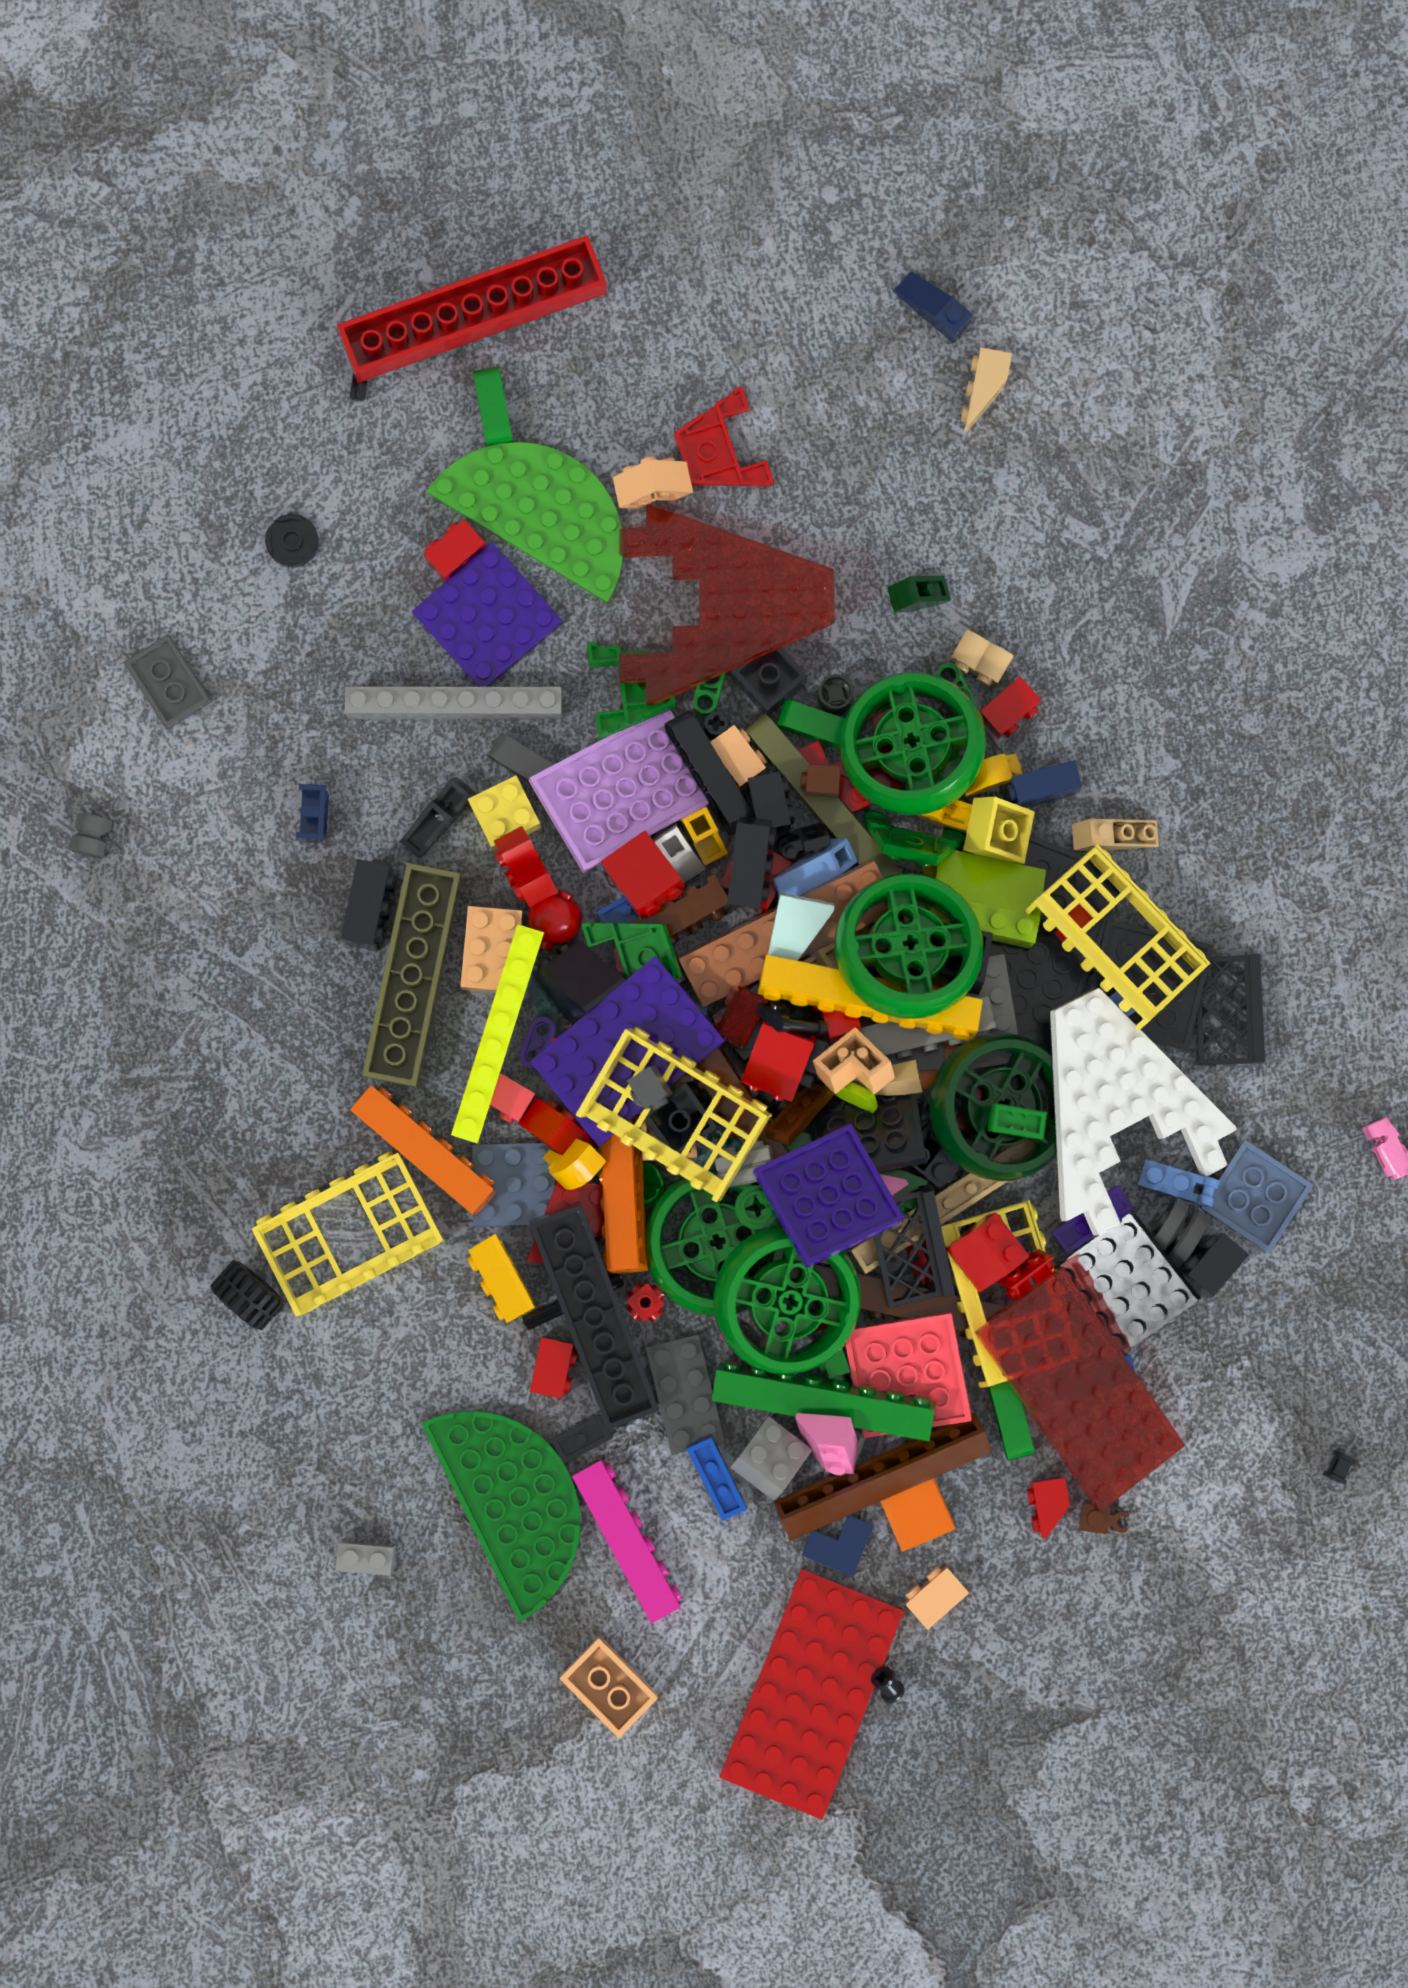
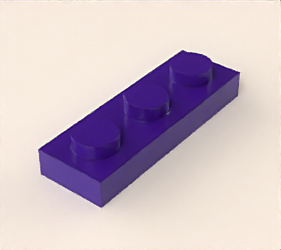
M1119 1186L1107 1192L1118 1219L1134 1208ZM1084 1213L1064 1222L1050 1232L1066 1255L1095 1236L1092 1234Z

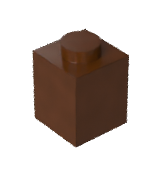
M808 765L807 772H801V788L806 789L805 796L838 798L840 767Z

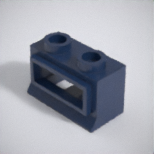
M299 784V790L302 792V803L300 809V832H296V838L299 842L323 843V839H326L329 803V793L326 791V785Z

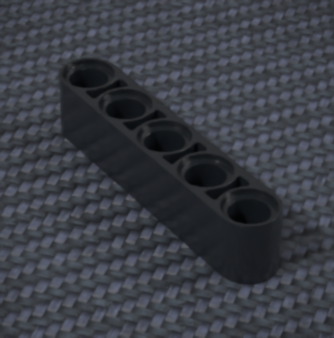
M688 710L664 723L666 733L721 825L730 836L736 834V825L739 817L755 818L754 814L697 719Z

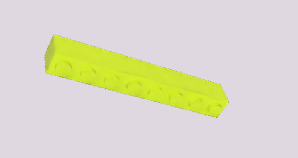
M517 924L452 1130V1136L475 1143L479 1141L544 932Z

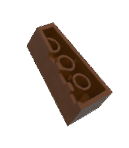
M714 873L706 878L708 884L702 887L700 885H693L681 894L682 898L678 900L676 898L672 901L668 900L661 905L654 915L646 916L643 919L638 917L630 923H665L672 945L680 941V935L686 932L692 935L703 929L702 924L712 919L713 922H716L727 916L726 911L730 909V905L727 904L728 897Z

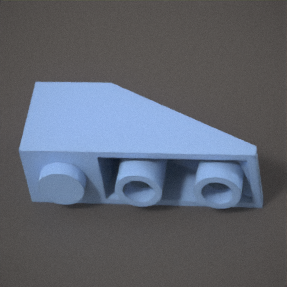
M830 839L832 845L826 846L824 851L807 853L773 878L772 881L778 894L781 892L800 896L841 875L857 863L858 860L848 839Z

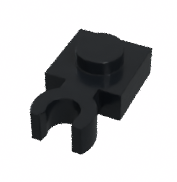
M816 1040L800 1080L801 1085L808 1088L812 1087L817 1074L813 1060L827 1050V1043Z

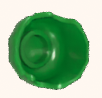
M643 1161L645 1206L655 1204L665 1191V1179L652 1163Z

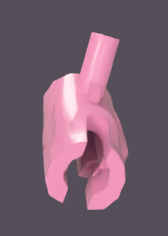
M1388 1116L1364 1126L1362 1130L1366 1139L1376 1141L1371 1149L1375 1153L1386 1177L1392 1176L1396 1180L1407 1175L1408 1149L1400 1143L1398 1139L1399 1133L1390 1123Z

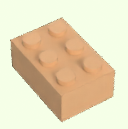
M468 906L460 985L462 990L496 993L517 924L523 926V911Z
M600 1635L559 1678L618 1738L658 1699L659 1695Z

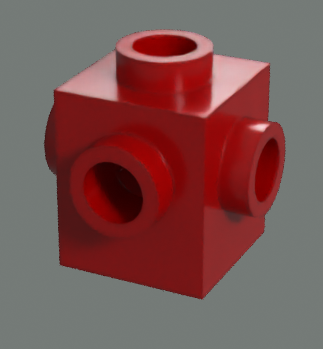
M638 1283L627 1293L630 1298L627 1300L629 1306L626 1310L635 1321L641 1318L643 1322L647 1319L653 1322L664 1313L661 1307L665 1305L662 1299L666 1296L656 1284L650 1287L648 1283L644 1286ZM643 1297H648L651 1300V1305L648 1308H643L640 1305V1300Z

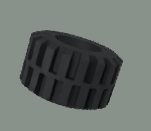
M232 1260L210 1285L213 1293L223 1304L248 1325L258 1330H263L284 1306L282 1298L264 1280L247 1266L235 1260Z

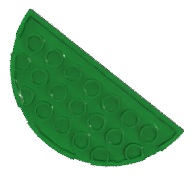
M461 1411L427 1420L421 1423L519 1622L543 1607L556 1593L570 1571L576 1556L581 1529V1513L577 1491L570 1472L558 1453L543 1437L524 1424L506 1416L481 1411Z

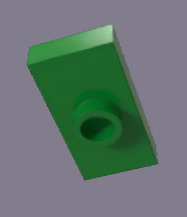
M992 1103L988 1131L1043 1140L1047 1112Z

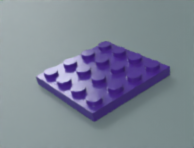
M493 542L487 545L412 610V614L478 687L491 686L563 623L559 615Z
M851 1124L753 1170L756 1180L805 1268L902 1223L905 1219Z

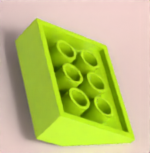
M961 851L953 852L936 866L934 878L951 886L967 901L978 919L981 931L993 933L992 941L1029 949L1035 944L1041 910L1037 907L1029 915L1025 910L1043 894L1045 869ZM928 905V910L934 913L942 922L951 924L943 914Z

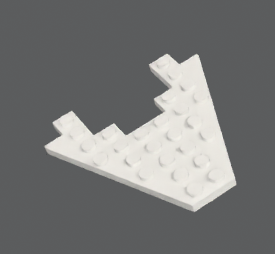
M1100 988L1093 989L1050 1011L1061 1221H1068L1084 1213L1093 1235H1100L1120 1224L1099 1173L1121 1162L1110 1136L1147 1116L1151 1120L1158 1139L1166 1138L1181 1130L1201 1176L1207 1177L1228 1165L1217 1140L1236 1131V1126L1141 1030L1137 1031L1134 1028L1136 1025Z

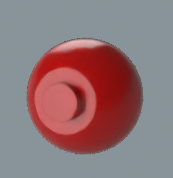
M559 889L558 893L529 909L528 922L530 928L544 932L540 945L543 949L552 951L555 944L569 942L577 935L581 928V908L573 899L574 895L566 890Z

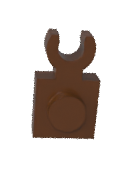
M1082 1502L1079 1530L1107 1534L1108 1526H1111L1114 1530L1125 1533L1128 1528L1119 1527L1117 1520L1120 1517H1129V1514L1124 1511L1110 1514V1506Z

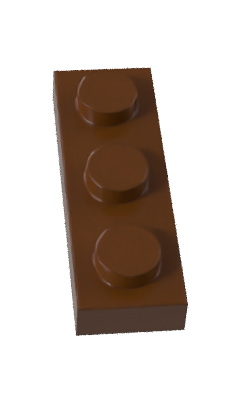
M814 1082L811 1088L804 1086L793 1098V1101L789 1102L765 1129L766 1138L791 1145L833 1097L832 1090L827 1086Z

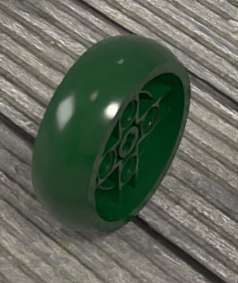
M999 1032L975 1037L959 1046L946 1058L933 1081L929 1111L934 1134L944 1152L954 1163L965 1171L984 1179L1013 1181L1040 1171L1056 1158L1057 1141L1052 1053L1047 1048L1030 1038ZM993 1052L1012 1054L1006 1066H993L978 1074L967 1069L973 1061L985 1054ZM1038 1073L1045 1086L1049 1102V1115L1046 1116L1043 1140L994 1132L992 1137L989 1138L985 1133V1128L989 1124L992 1103L998 1104L1003 1102V1105L1042 1111L1041 1094L1034 1082ZM1013 1076L1019 1081L1016 1090L1012 1088L1010 1082ZM977 1086L983 1090L981 1100H978L975 1096ZM955 1096L962 1100L963 1119L971 1132L966 1141L958 1128L955 1118ZM1026 1139L1037 1144L1028 1154L1017 1160L1009 1162L992 1161L998 1148L1013 1147Z

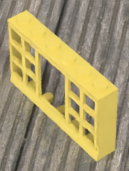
M1098 844L1025 910L1029 915L1038 907L1048 917L1043 923V927L1049 932L1057 927L1067 938L1062 943V947L1068 952L1076 947L1086 958L1081 963L1083 970L1089 972L1095 967L1105 978L1100 983L1101 989L1108 992L1114 987L1124 998L1119 1003L1120 1009L1124 1012H1127L1131 1007L1135 1009L1143 1018L1134 1027L1137 1031L1145 1026L1210 964L1204 953L1187 939L1186 934L1168 919L1167 914L1149 899L1148 894L1140 889L1130 879L1129 874L1121 869L1112 860L1110 854ZM1089 860L1103 873L1098 879L1084 866ZM1078 870L1091 882V885L1081 894L1067 881ZM1106 878L1121 892L1116 898L1101 884ZM1061 885L1075 898L1064 910L1050 896ZM1095 888L1110 902L1099 913L1084 899ZM1125 897L1159 933L1119 969L1086 932ZM1078 904L1093 917L1082 929L1068 915ZM1162 937L1177 951L1172 957L1157 943ZM1151 947L1165 960V963L1156 972H1153L1140 958ZM1180 956L1194 969L1189 976L1175 962ZM1134 963L1149 976L1138 988L1124 974ZM1169 966L1184 980L1173 991L1158 977ZM1152 982L1167 995L1156 1007L1142 993Z
M635 1027L634 1030L632 1028L625 1029L576 1115L580 1118H590L598 1123L597 1127L599 1129L614 1133L621 1138L620 1141L623 1144L635 1146L643 1151V1155L649 1160L659 1161L668 1167L667 1171L674 1175L680 1174L691 1181L690 1185L698 1190L704 1189L712 1194L713 1201H721L772 1114L766 1111L768 1107L760 1101L753 1099L751 1102L744 1098V1092L731 1084L728 1087L719 1082L720 1077L711 1071L706 1070L704 1073L695 1068L697 1063L686 1056L679 1058L672 1053L673 1048L661 1041L658 1044L648 1039L650 1034L638 1027ZM631 1039L648 1048L639 1066L622 1057ZM653 1053H656L670 1062L663 1075L665 1082L668 1081L677 1066L718 1091L682 1153L677 1152L640 1129L651 1108L642 1111L635 1125L618 1115L627 1098L633 1100L631 1097L632 1089L629 1084L625 1089L609 1079L618 1062L634 1070V1077L645 1069ZM605 1084L622 1094L613 1111L596 1101ZM722 1095L740 1105L730 1122L713 1113ZM745 1109L759 1117L750 1135L735 1126ZM709 1118L726 1127L717 1145L700 1135ZM732 1131L746 1140L737 1157L722 1149ZM696 1140L713 1150L704 1167L687 1158ZM718 1154L733 1162L723 1180L709 1171Z
M392 1151L387 1152L377 1158L379 1163L369 1167L368 1163L353 1170L354 1176L346 1180L344 1176L339 1177L329 1183L331 1188L323 1192L316 1189L304 1196L306 1201L296 1205L295 1201L280 1208L281 1214L273 1218L269 1214L256 1221L257 1226L252 1228V1231L296 1317L306 1314L445 1241L400 1153L393 1154ZM399 1165L407 1182L390 1191L382 1172ZM377 1176L385 1194L367 1203L359 1184ZM410 1187L419 1205L402 1214L393 1196ZM354 1188L386 1252L342 1274L310 1210ZM388 1199L397 1217L379 1226L370 1208ZM422 1210L430 1229L413 1236L405 1218ZM305 1213L314 1231L296 1240L287 1222ZM400 1222L409 1240L390 1248L382 1230ZM282 1225L290 1243L272 1252L264 1234ZM317 1236L325 1254L307 1263L299 1245ZM293 1248L302 1266L284 1275L275 1257ZM328 1259L337 1277L319 1286L310 1268ZM305 1271L314 1289L296 1298L287 1280Z
M1030 1200L941 1226L945 1248H947L960 1237L958 1227L974 1222L977 1223L988 1214L997 1213L1010 1230L1005 1213L1020 1209L1026 1228L1012 1232L1013 1235L1018 1237L1028 1234L1033 1252L1038 1249L1046 1252L1044 1248L1046 1240L1043 1233L1039 1231L1036 1222L1038 1214L1036 1208L1031 1205ZM946 1250L953 1275H951L953 1286H957L961 1301L957 1302V1309L960 1313L965 1312L969 1328L965 1329V1335L968 1340L973 1339L977 1355L973 1356V1361L976 1366L982 1367L985 1381L978 1382L980 1388L990 1387L1078 1359V1344L1076 1339L1071 1336L1069 1330L1070 1318L1068 1313L1063 1310L1060 1300L1062 1299V1292L1059 1285L1055 1284L1053 1274L1048 1275L1042 1280L1050 1306L987 1325L976 1288ZM1052 1312L1057 1332L1043 1336L1037 1316ZM1031 1318L1036 1338L1019 1343L1013 1323ZM1007 1326L1013 1345L995 1351L989 1331ZM1060 1337L1065 1355L1050 1360L1045 1341ZM1039 1344L1044 1362L1026 1367L1021 1349ZM1015 1351L1020 1369L1003 1375L997 1356Z

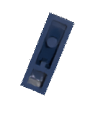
M910 272L893 291L952 343L971 323L973 314L955 298L913 272Z

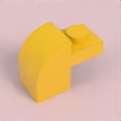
M1004 753L984 759L976 780L965 792L966 796L985 793L997 786L1008 784L1012 776L1023 774L1016 753L1005 755Z
M956 800L938 811L917 816L934 825L946 826L967 833L972 804Z
M706 806L680 818L682 826L704 866L728 854L718 834L719 830Z
M578 1139L571 1144L563 1155L549 1150L543 1156V1159L550 1165L547 1168L549 1173L567 1190L576 1189L586 1184L606 1163L605 1159L590 1144Z

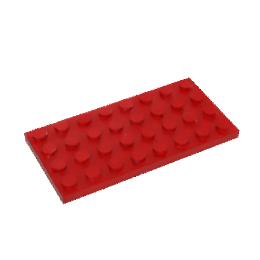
M801 1568L719 1778L823 1820L875 1687L871 1683L872 1674L883 1666L904 1610Z

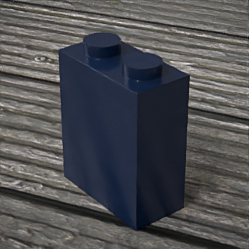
M1075 760L1012 776L1006 786L1007 789L1004 790V796L1006 801L1028 808L1076 795L1082 784Z

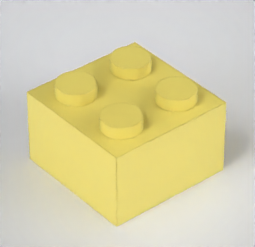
M517 776L511 777L468 799L493 852L498 850L494 840L520 826H523L527 835L541 829L540 822Z
M997 797L974 798L963 850L975 855L1025 864L1035 811Z

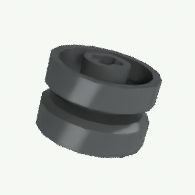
M1176 1196L1157 1220L1151 1235L1164 1251L1170 1245L1167 1255L1176 1266L1181 1267L1197 1246L1211 1217L1197 1209L1186 1219L1190 1210V1204Z

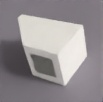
M674 824L653 838L655 844L682 878L683 883L706 869L677 824Z

